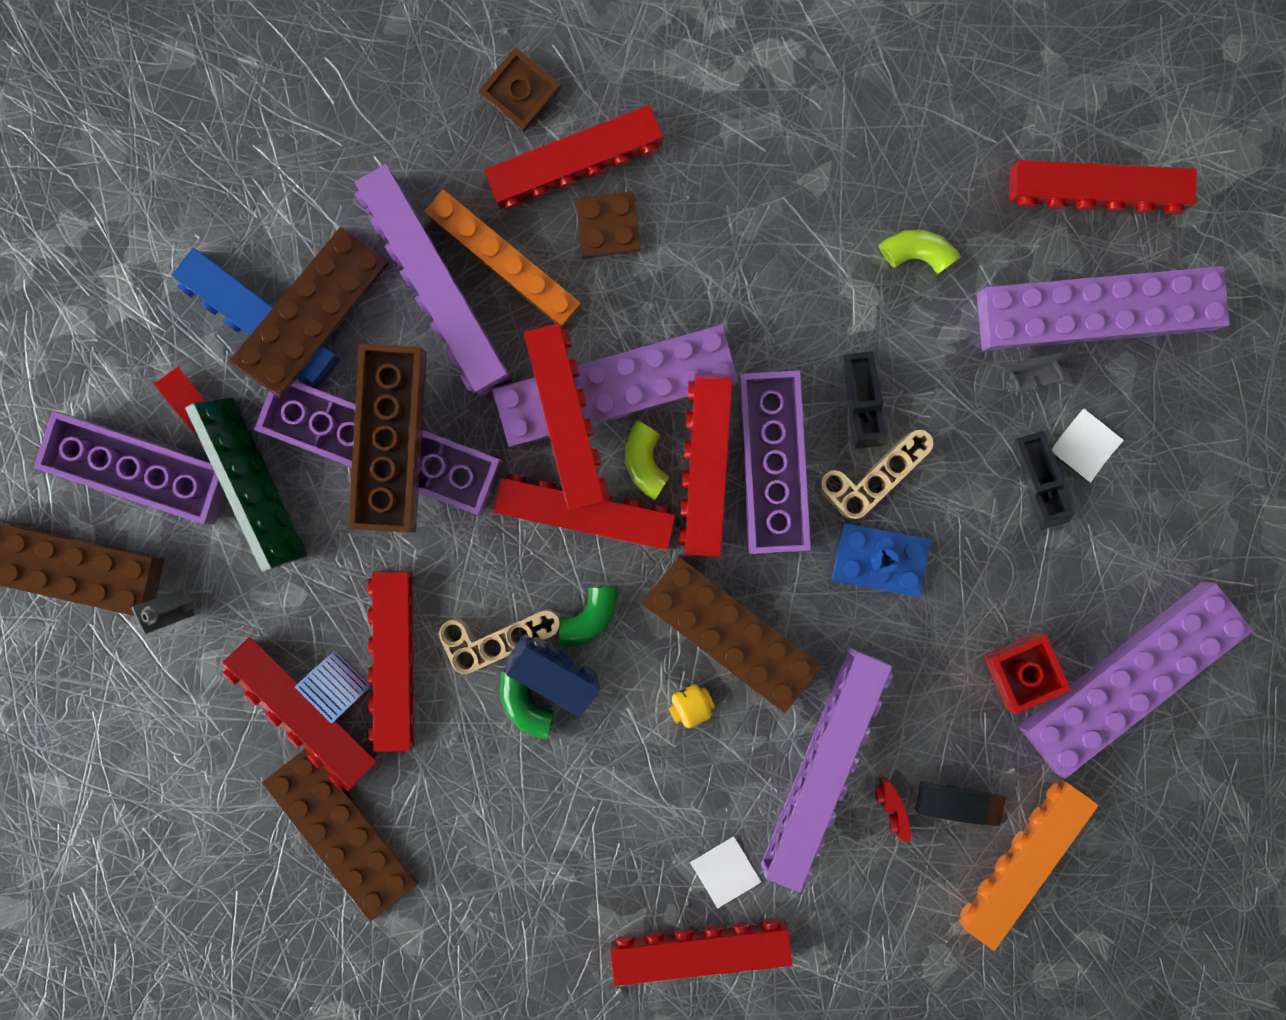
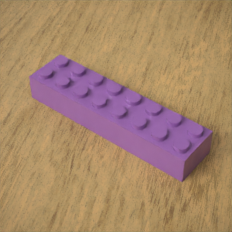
M384 164L354 181L359 190L355 193V196L363 209H366L370 216H374L370 221L378 235H381L385 242L388 240L389 243L385 247L393 261H396L399 267L403 266L404 269L400 273L404 281L414 292H418L419 295L415 299L423 313H426L429 318L432 316L434 321L430 325L438 339H441L443 343L447 342L449 347L445 351L453 365H456L458 369L462 368L464 373L460 377L468 391L485 397L493 392L492 389L502 387L513 379L404 190L388 166Z
M1224 266L985 287L977 293L982 351L1215 331L1230 326Z
M723 325L577 365L580 377L574 378L577 390L583 389L587 404L586 407H582L584 419L590 418L592 426L687 400L688 381H694L695 373L731 375L732 387L736 386L739 382ZM535 377L492 389L508 447L513 449L550 438Z
M294 381L281 399L272 392H268L254 430L352 467L355 404ZM422 430L419 493L483 516L503 461Z
M1201 582L1069 686L1070 691L1054 697L1018 727L1053 772L1066 779L1253 632V629L1216 583Z
M851 647L848 648L762 859L761 865L766 879L799 893L803 884L806 886L809 884L813 874L811 864L814 857L821 855L825 841L822 840L826 828L830 830L835 821L836 812L833 810L837 801H842L846 794L847 784H845L849 772L853 773L859 761V756H856L860 744L865 745L870 734L868 724L871 717H876L881 708L882 701L879 700L883 688L887 689L892 681L893 672H890L892 666L886 662Z

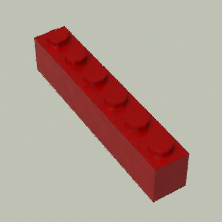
M647 105L488 167L484 171L499 208L511 210L522 205V201L533 197V199L545 197L550 193L549 190L558 186L562 189L568 188L577 183L576 179L588 176V178L596 177L602 174L605 168L615 165V167L624 166L632 161L631 158L640 154L644 157L650 156L659 151V147L663 144V137L651 106Z
M1018 160L1010 168L1009 203H1018V207L1032 208L1036 204H1047L1049 209H1063L1068 205L1077 206V210L1082 211L1094 210L1095 207H1106L1108 212H1121L1125 208L1136 209V213H1152L1154 210H1165V214L1179 215L1195 205L1197 169Z
M560 323L526 331L524 336L568 511L604 503V496L609 495L605 477L599 478L596 466L602 464L598 448H591L589 437L594 436L590 418L584 419L582 407H586L587 404L583 389L577 390L574 378L580 376L576 360H569L567 349L572 348L568 330L562 331Z
M695 373L694 381H688V399H693V410L687 411L686 429H691V441L685 440L684 458L690 459L689 470H683L682 488H688L687 499L681 500V517H686V528L680 527L679 545H684L685 555L721 556L732 391L731 375Z
M509 474L508 479L500 478L493 513L668 550L675 515L669 514L670 508L653 505L652 510L640 508L641 502L624 499L623 504L612 502L613 496L605 495L604 503L568 511L564 491L555 490V483L538 480L536 486L525 483L526 477Z
M413 571L373 572L372 578L368 579L367 584L368 595L372 596V607L368 609V624L372 625L373 637H369L368 652L369 655H373V666H370L368 671L369 684H373V696L369 697V713L373 714V725L369 728V742L374 743V752L410 751L415 746Z
M249 637L222 661V667L225 669L222 674L233 685L239 683L246 690L243 694L254 706L260 704L267 711L264 714L265 717L275 727L281 725L288 731L287 739L297 748L302 745L310 753L307 756L309 761L318 769L323 766L331 774L328 779L339 790L344 787L349 791L376 764V761L336 721L331 724L295 688L297 683L252 638Z
M767 919L763 921V924L758 925L740 922L734 924L731 928L723 929L721 926L713 925L705 927L704 931L692 932L691 929H680L675 931V934L670 935L652 932L646 934L644 938L635 939L633 936L625 935L616 938V941H611L610 947L614 986L793 966L788 927L785 921L780 922L779 919Z

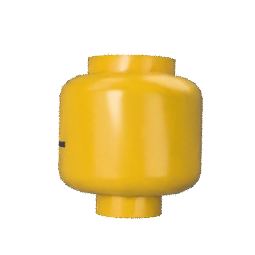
M693 684L672 695L673 706L669 707V711L676 724L682 722L686 728H693L709 720L712 716V709L715 706L707 689Z

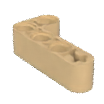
M924 430L910 432L855 484L845 474L835 470L826 472L820 477L818 482L819 490L843 516L850 519L861 518L930 453L934 444L933 438ZM920 438L922 440L920 443L922 449L913 450L910 454L904 452L915 444L912 439ZM894 456L900 458L903 465L898 473L892 471L889 465L891 458ZM830 476H835L840 481V488L835 493L830 492L826 487V480ZM872 477H877L881 481L882 486L877 493L871 492L868 488V481ZM851 497L857 498L861 505L860 510L855 514H852L847 509V501Z
M545 609L478 640L474 639L468 624L464 620L455 618L441 626L439 636L455 671L460 674H469L509 656L518 643L513 638L515 628H524L528 636L533 639L535 637L533 627L540 624L544 620L543 616L546 615L547 619L553 618L555 621L551 626L552 630L543 627L536 631L539 635L537 638L545 640L557 633L560 625L559 618L561 617L556 611ZM450 625H457L461 629L462 635L459 640H453L449 637L448 628ZM488 640L499 642L501 645V652L499 654L492 655L487 651L486 644ZM462 652H469L473 656L474 663L471 667L461 664L460 654Z

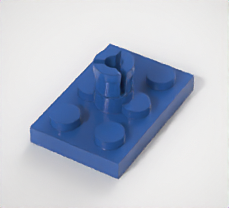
M842 523L832 581L920 597L931 539Z

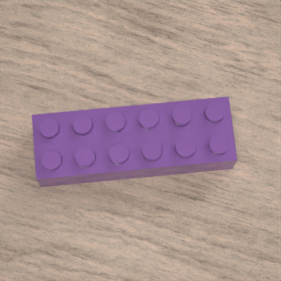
M800 370L740 374L738 377L748 553L811 550Z
M54 411L51 413L33 467L201 524H216L225 497V492L210 461L69 414Z

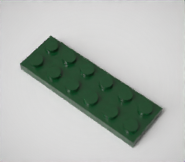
M234 398L197 402L186 407L188 416L261 571L265 572L306 557L307 554L303 548V543L295 531L290 515L280 499L278 490L272 482L265 462L257 450L252 434L249 432Z

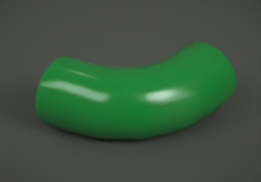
M617 586L588 587V601L584 610L573 617L559 618L560 647H572L588 643L605 631L615 615L618 597Z
M502 670L500 676V700L507 717L521 731L537 738L548 740L554 711L538 707L531 700L529 688L506 675L505 670Z

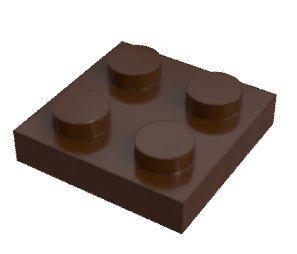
M515 47L478 93L480 97L521 131L525 132L559 92L561 84Z
M634 191L575 198L583 258L641 251Z

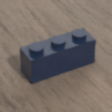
M524 634L504 661L507 676L581 717L601 690L598 675L594 670L585 665L580 667L567 654L561 651L556 653L549 649L543 640L537 637L532 639Z

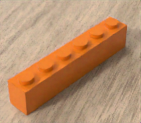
M444 189L441 190L424 211L430 221L555 324L560 323L563 331L582 310L581 303Z
M1062 779L1050 786L1044 803L1041 807H1036L1029 817L1030 822L1026 828L1015 835L1012 840L1013 846L1006 855H1002L997 860L993 874L989 879L982 881L977 890L978 895L972 903H967L960 913L959 923L962 927L993 951L999 946L1099 806Z

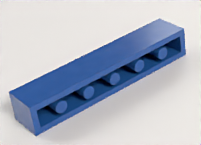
M195 248L190 250L171 275L180 282L177 285L180 290L190 297H193L194 294L203 299L200 305L214 315L220 312L226 317L224 323L238 333L242 329L251 335L273 308L264 299ZM323 345L297 379L307 386L311 382L320 386L341 358Z

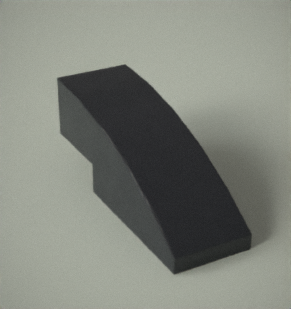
M870 351L846 354L843 357L855 449L884 446L887 433L882 412L883 400L874 353Z
M1045 431L1017 438L1015 444L1022 474L1040 529L1043 530L1069 522L1074 513L1063 488L1066 483Z
M921 781L915 810L919 815L1000 826L1006 797L948 784L944 786Z

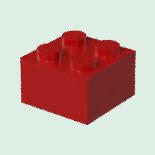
M1035 632L982 655L1006 710L1014 714H1018L1071 690L1050 641L1045 634Z

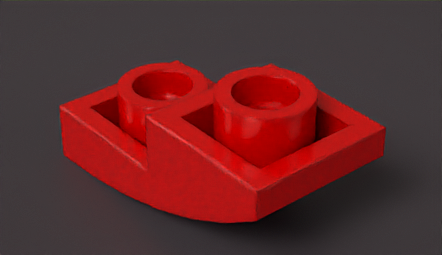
M177 366L156 381L154 385L194 433L196 430L185 408L193 403L206 400Z
M885 776L879 777L880 785L875 786V797L877 804H881L885 812H893V814H889L890 832H894L899 841H912L909 820L901 798Z

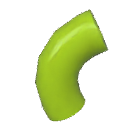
M904 230L879 244L881 253L894 268L910 259H920L926 261L938 274L962 257L943 236L926 230Z
M636 420L624 445L625 466L632 482L646 496L655 501L670 477L656 465L654 460V448L661 435L649 426Z

